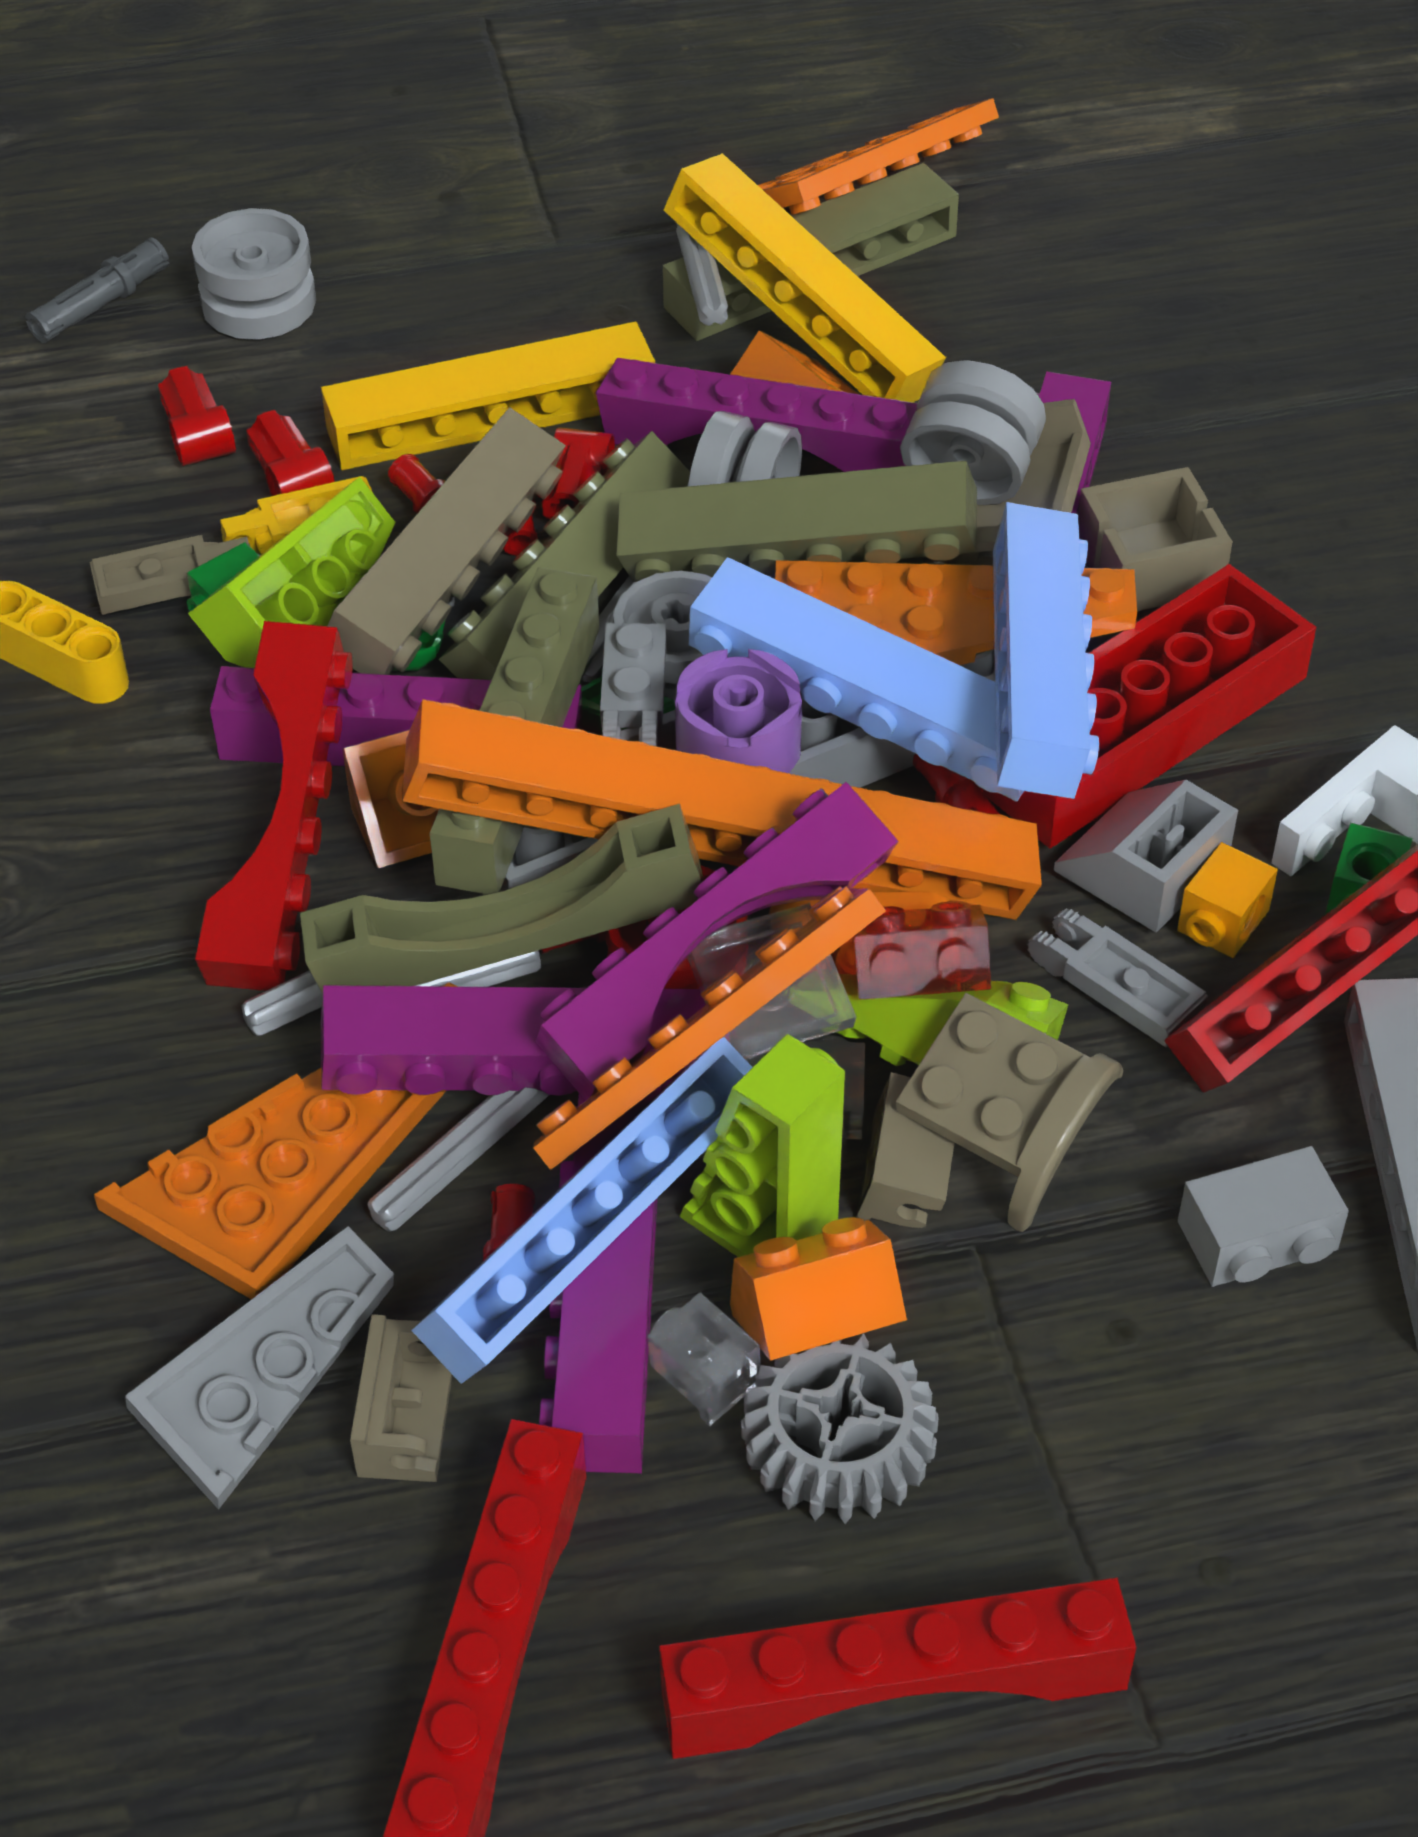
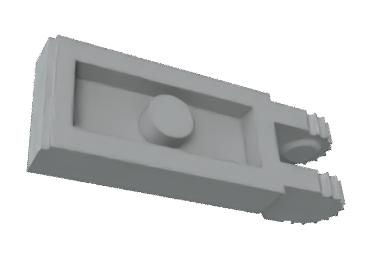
M606 623L600 702L601 727H603V736L621 739V728H639V741L657 747L658 728H663L667 647L666 624Z
M1066 908L1062 910L1052 921L1054 924L1052 928L1055 929V934L1059 938H1054L1053 934L1050 935L1047 931H1040L1028 940L1027 946L1029 948L1027 950L1030 952V956L1033 957L1034 962H1037L1040 967L1043 966L1047 972L1055 977L1063 976L1065 980L1164 1047L1168 1046L1164 1041L1165 1038L1202 1011L1207 1005L1208 995L1206 991L1106 925L1102 928L1087 917L1080 916L1078 912H1074L1072 909L1068 910Z

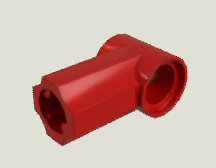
M188 366L169 370L168 376L158 384L160 400L169 418L170 433L181 466L236 453L234 435L226 409L223 405L216 406L203 373H195Z
M276 410L267 411L257 415L255 423L246 430L248 445L265 470L267 484L272 496L335 482L331 466L324 451L318 446L314 448L309 447L290 416H282Z
M561 427L556 429L554 438L566 445L556 465L563 473L554 489L542 501L543 516L551 519L566 505L573 509L579 503L573 495L574 492L596 471L602 476L609 468L603 463V460L615 448L613 433Z

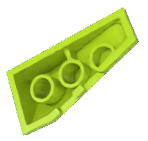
M358 477L188 614L226 661L242 667L255 668L264 621L328 626L337 606L379 559L396 522L362 478Z
M812 973L789 992L786 1003L844 1037L855 1039L870 1037L877 1041L882 1047L880 1057L895 1066L905 1064L906 1060L912 1061L917 1065L921 1063L965 993L1056 1040L1059 1038L1068 1004L1050 998L1051 994L1043 987L1028 982L1012 984L1005 981Z

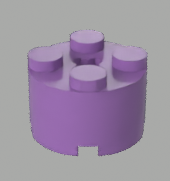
M728 649L713 651L697 658L683 670L677 683V693L675 696L676 751L704 754L715 759L750 766H763L775 771L789 773L799 761L801 755L802 695L797 674L782 659L760 650L748 649V657H728Z

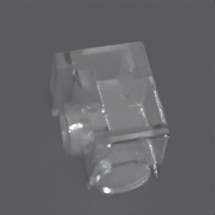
M698 1293L683 1307H673L666 1311L656 1321L651 1333L647 1335L650 1365L699 1409L700 1418L709 1426L745 1397L746 1393H748V1388H755L756 1374L761 1366L760 1345L702 1293Z

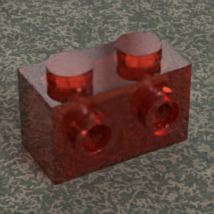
M947 901L934 904L929 909L904 910L895 906H883L886 912L852 937L854 977L859 1000L991 989L988 925L981 905H970L962 901Z

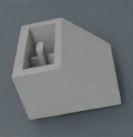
M1188 780L1128 792L1055 862L1054 871L1157 933L1181 909L1184 889L1219 844L1223 842L1232 846L1238 809Z

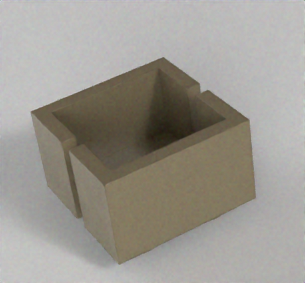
M1189 467L1081 489L1078 526L1079 539L1087 540L1088 542L1086 561L1090 568L1134 569L1137 611L1167 604L1228 565L1233 542L1214 509H1207L1208 499Z

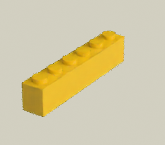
M723 153L681 169L663 211L862 395L906 402H915L920 399L931 371L941 366L946 359L937 348Z
M631 322L321 387L326 429L341 470L397 459L404 454L416 455L481 441L509 407L540 428L599 416L601 414L596 392L617 357L655 363V359L637 322Z

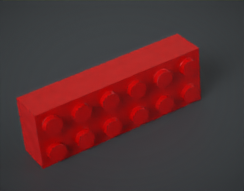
M1231 564L1226 565L1138 621L1134 629L1119 633L1090 652V654H1094V670L1087 693L1096 694L1097 698L1096 713L1090 735L1099 737V750L1093 773L1091 775L1082 774L1074 799L1024 791L1019 800L1014 801L998 792L993 793L983 789L984 795L1013 819L1036 823L1038 840L1051 849L1111 809L1128 792L1141 789L1304 680L1307 676L1317 627Z

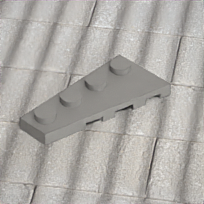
M349 1226L129 1392L125 1396L127 1409L219 1510L391 1290L394 1283V1273Z

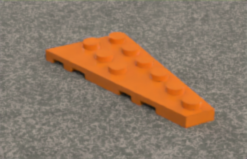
M991 98L952 109L907 127L908 129L865 143V146L849 152L842 151L775 177V180L759 184L758 186L783 209L789 206L791 215L808 211L821 205L819 196L824 194L825 200L854 191L852 181L856 179L858 185L882 179L888 176L886 166H890L891 171L899 170L920 162L918 152H922V156L927 157L952 148L949 140L953 138L954 143H959L982 135L980 126L999 118L994 99Z
M776 560L775 580L958 665L975 662L976 653L995 649L993 566ZM1084 568L1081 576L1090 578L1089 596L1083 613L1092 616L1090 638L1134 629L1137 617L1135 570Z
M839 886L808 910L813 919L796 933L792 929L788 930L785 928L759 947L754 953L760 961L740 977L736 971L730 970L707 987L700 994L707 1004L690 1018L685 1020L679 1014L651 1035L647 1040L653 1047L635 1062L630 1064L627 1058L623 1057L592 1081L598 1091L576 1108L569 1099L542 1119L536 1126L543 1135L534 1142L533 1148L551 1170L886 912L869 888L848 889L847 886L844 888Z
M449 982V983L445 984V985L442 986V987H458V986H456V985H454V984H452V983ZM321 1068L303 1079L296 1073L209 1125L206 1137L176 1155L167 1150L147 1162L149 1171L122 1187H119L114 1182L95 1193L94 1197L98 1210L252 1300L289 1271L447 1090H441L430 1095H418L408 1090H373L366 1094L353 1095L340 1090H321Z

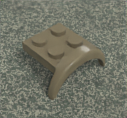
M965 993L896 1100L897 1112L1017 1176L1018 1179L1008 1210V1223L1017 1231L1024 1232L1032 1224L1039 1204L1080 1128L1110 1085L1118 1078L1121 1079L1123 1068L1118 1061L1105 1054L1099 1053L1089 1057Z

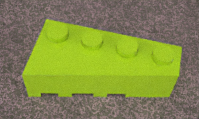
M787 1033L732 1087L715 1129L718 1137L706 1150L702 1160L706 1163L705 1169L694 1180L690 1190L694 1196L683 1207L680 1218L737 1257L754 1253V1247L768 1239L791 1237L795 1240H800L820 1234L824 1225L838 1220L845 1070L839 1067L836 1061L825 1051L819 1048H810Z

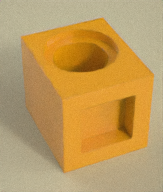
M1221 842L1184 889L1177 931L1191 937L1203 946L1211 947L1234 958L1270 909L1278 869Z

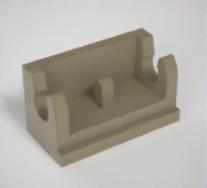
M891 1072L874 1112L856 1218L863 1220L873 1218L900 1226L923 1228L926 1226L928 1214L919 1209L907 1208L903 1204H913L922 1209L942 1210L947 1196L954 1142L897 1112L896 1100L911 1077Z
M371 1315L350 1438L357 1477L437 1482L453 1375L424 1344L416 1342L421 1340L411 1330L421 1321L386 1319V1315Z

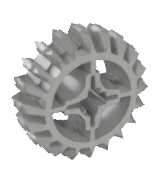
M864 1333L859 1336L854 1345L841 1344L842 1340H838L824 1346L801 1351L799 1355L794 1353L775 1359L774 1367L761 1365L759 1372L756 1374L755 1388H748V1393H746L744 1398L745 1418L741 1420V1437L745 1440V1444H747L746 1459L752 1470H761L760 1482L764 1486L765 1492L782 1488V1501L785 1503L787 1510L803 1500L810 1502L809 1513L815 1521L824 1513L825 1507L838 1508V1515L846 1524L852 1517L853 1507L862 1506L875 1519L881 1511L882 1498L900 1506L907 1496V1485L920 1487V1483L925 1478L926 1463H931V1459L935 1457L937 1439L934 1437V1433L938 1430L939 1417L936 1407L931 1406L932 1391L929 1388V1382L917 1381V1369L914 1366L913 1360L895 1364L896 1353L893 1351L891 1343L876 1352L869 1350V1341ZM864 1397L874 1401L879 1406L868 1402ZM848 1411V1417L844 1420L843 1426H841L843 1415ZM836 1426H839L834 1441H831V1435L835 1432ZM789 1436L796 1437L795 1443L789 1438ZM796 1444L812 1449L818 1457L805 1452Z

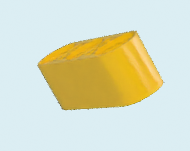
M0 581L1 659L87 702L105 704L115 701L124 695L129 686V678L121 641L114 629L21 583Z

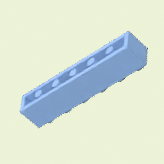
M1006 502L993 548L997 787L1074 799L1082 774L1091 775L1093 773L1099 750V737L1090 735L1096 713L1097 698L1096 694L1087 693L1094 670V654L1085 653L1091 635L1092 616L1083 614L1089 596L1090 578L1081 576L1086 563L1088 542L1087 540L1079 539L1078 514Z
M728 557L691 605L689 646L698 649L703 655L728 649V657H748V649L770 653L782 659L795 671L800 683L802 700L807 701L814 709L824 713H832L861 727L866 733L875 738L886 739L912 751L929 764L943 766L974 781L980 788L986 791L998 792L1014 801H1018L1024 792L1022 790L997 787L996 697L994 681Z
M725 1037L718 1040L693 1060L411 1331L461 1384L484 1368L717 1139L718 1134L715 1132L730 1091L753 1067Z

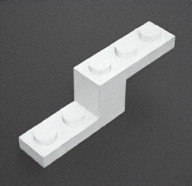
M1394 725L1280 821L1272 864L1289 876L1294 875L1310 860L1314 862L1321 860L1331 849L1336 837L1349 827L1350 822L1361 825L1370 813L1403 835L1413 838L1412 841L1418 844V739Z

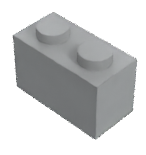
M1312 1146L1185 1182L1178 1223L1208 1281L1214 1287L1234 1280L1250 1282L1262 1277L1269 1270L1299 1261L1304 1264H1310L1326 1258L1339 1248L1349 1210Z

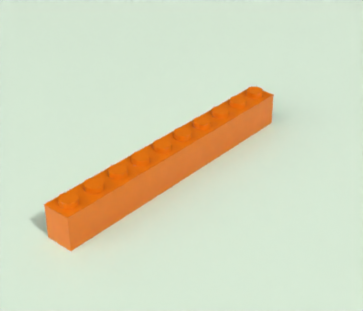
M422 699L406 738L402 802L594 839H600L615 822L680 804L699 859L740 867L748 860L743 852L760 835L770 828H774L780 835L797 821L792 814L809 796L819 789H823L829 796L843 784L834 783L822 778L814 779L775 771L763 766H750L715 759L704 754H691L651 746L640 741H627L592 734L581 729H567L528 721L517 716H503L464 708L453 703H439ZM851 786L899 841L887 860L854 886L853 889L869 888L872 892H936L946 896L952 902L953 908L1017 920L1042 886L1036 823L1011 819L1000 814H987L952 807L945 803H933L893 795L886 791H873Z

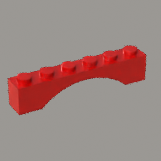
M264 621L253 676L263 705L280 732L283 752L281 791L271 823L255 852L233 879L207 900L195 958L207 985L267 991L284 983L286 971H294L297 967L300 953V936L298 932H294L297 913L307 911L311 894L310 875L305 874L308 855L318 854L321 843V819L316 817L319 798L327 799L329 797L332 784V765L330 761L326 760L330 743L337 744L342 731V708L337 706L340 689H348L352 678L351 652H344L337 627Z
M514 1419L510 1421L383 1837H485L506 1729L525 1653L547 1585L559 1557L569 1541L587 1478L584 1438L581 1432Z
M1118 1577L661 1645V1689L672 1758L678 1759L749 1748L779 1732L821 1716L864 1704L906 1696L943 1692L989 1691L1027 1695L1049 1701H1057L1127 1690L1137 1647Z

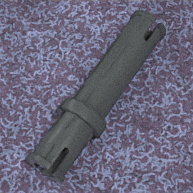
M149 237L128 253L118 258L115 256L109 257L101 263V269L97 270L94 274L58 294L44 305L28 312L25 318L28 319L26 323L30 331L38 341L47 343L62 331L75 325L118 297L127 298L136 291V286L142 281L169 266L167 261L169 257L166 250L158 240Z

